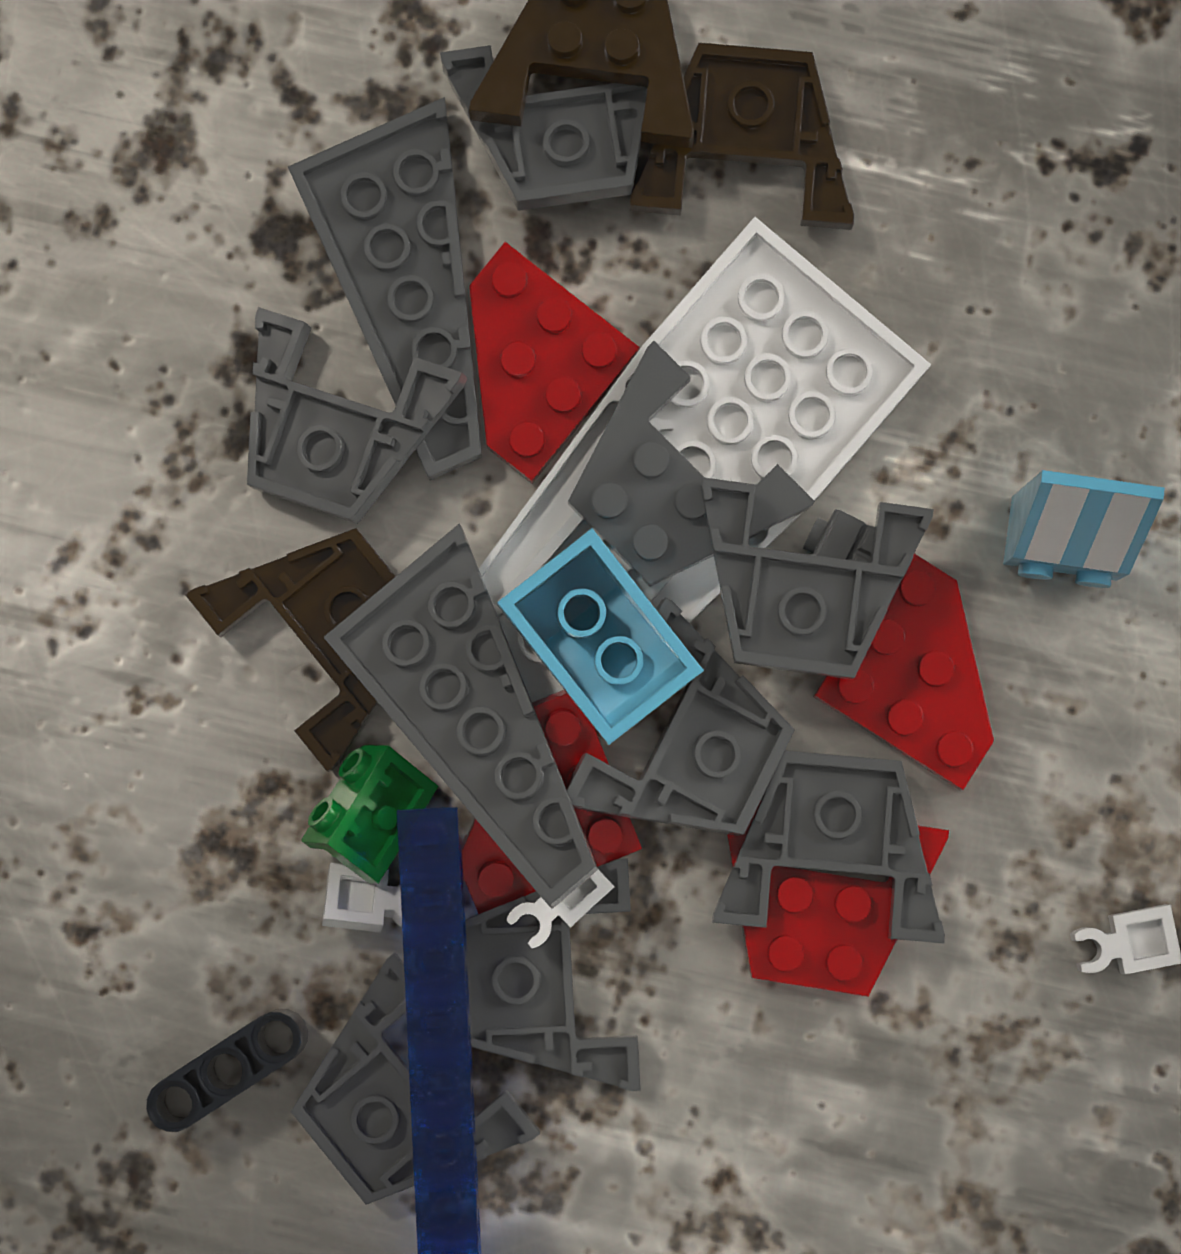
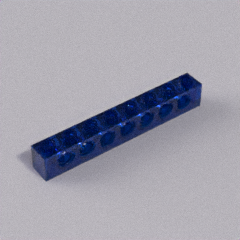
M460 807L397 810L417 1253L482 1254Z

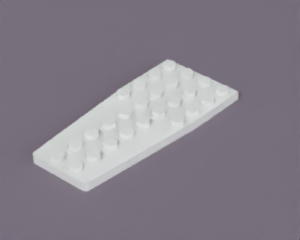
M756 217L750 221L642 345L479 568L531 702L564 689L497 606V602L592 529L568 505V500L647 347L653 341L691 377V380L649 422L705 478L757 485L778 464L814 501L931 366L920 354ZM801 514L795 517L792 516L750 538L749 546L766 549ZM600 537L655 609H657L660 601L666 597L683 611L681 615L691 623L721 593L714 556L649 587Z

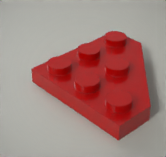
M504 242L469 285L486 444L488 450L533 484L623 373L640 350V347L507 242Z
M914 553L913 559L887 608L888 610L855 678L850 680L826 676L813 697L961 791L964 790L994 742V737L958 582Z
M565 690L532 702L565 787L583 754L588 753L609 765L594 726ZM574 808L597 867L642 849L630 817ZM474 818L468 834L463 839L456 859L478 914L536 892Z

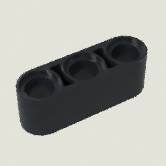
M275 1009L253 1020L158 1082L151 1089L147 1098L146 1110L150 1120L157 1128L166 1132H179L198 1122L296 1058L304 1050L308 1041V1029L305 1021L298 1013L289 1009ZM271 1021H281L292 1031L293 1043L291 1048L285 1053L272 1051L265 1043L264 1031ZM220 1054L233 1055L240 1061L242 1077L238 1084L227 1085L216 1077L214 1064ZM170 1087H180L190 1095L192 1108L187 1117H176L171 1115L166 1109L164 1103L165 1094Z

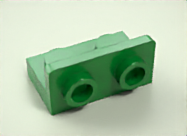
M363 745L351 752L341 764L339 769L340 779L329 796L322 799L310 813L308 818L309 828L301 841L309 848L326 850L367 883L379 884L439 786L389 745Z

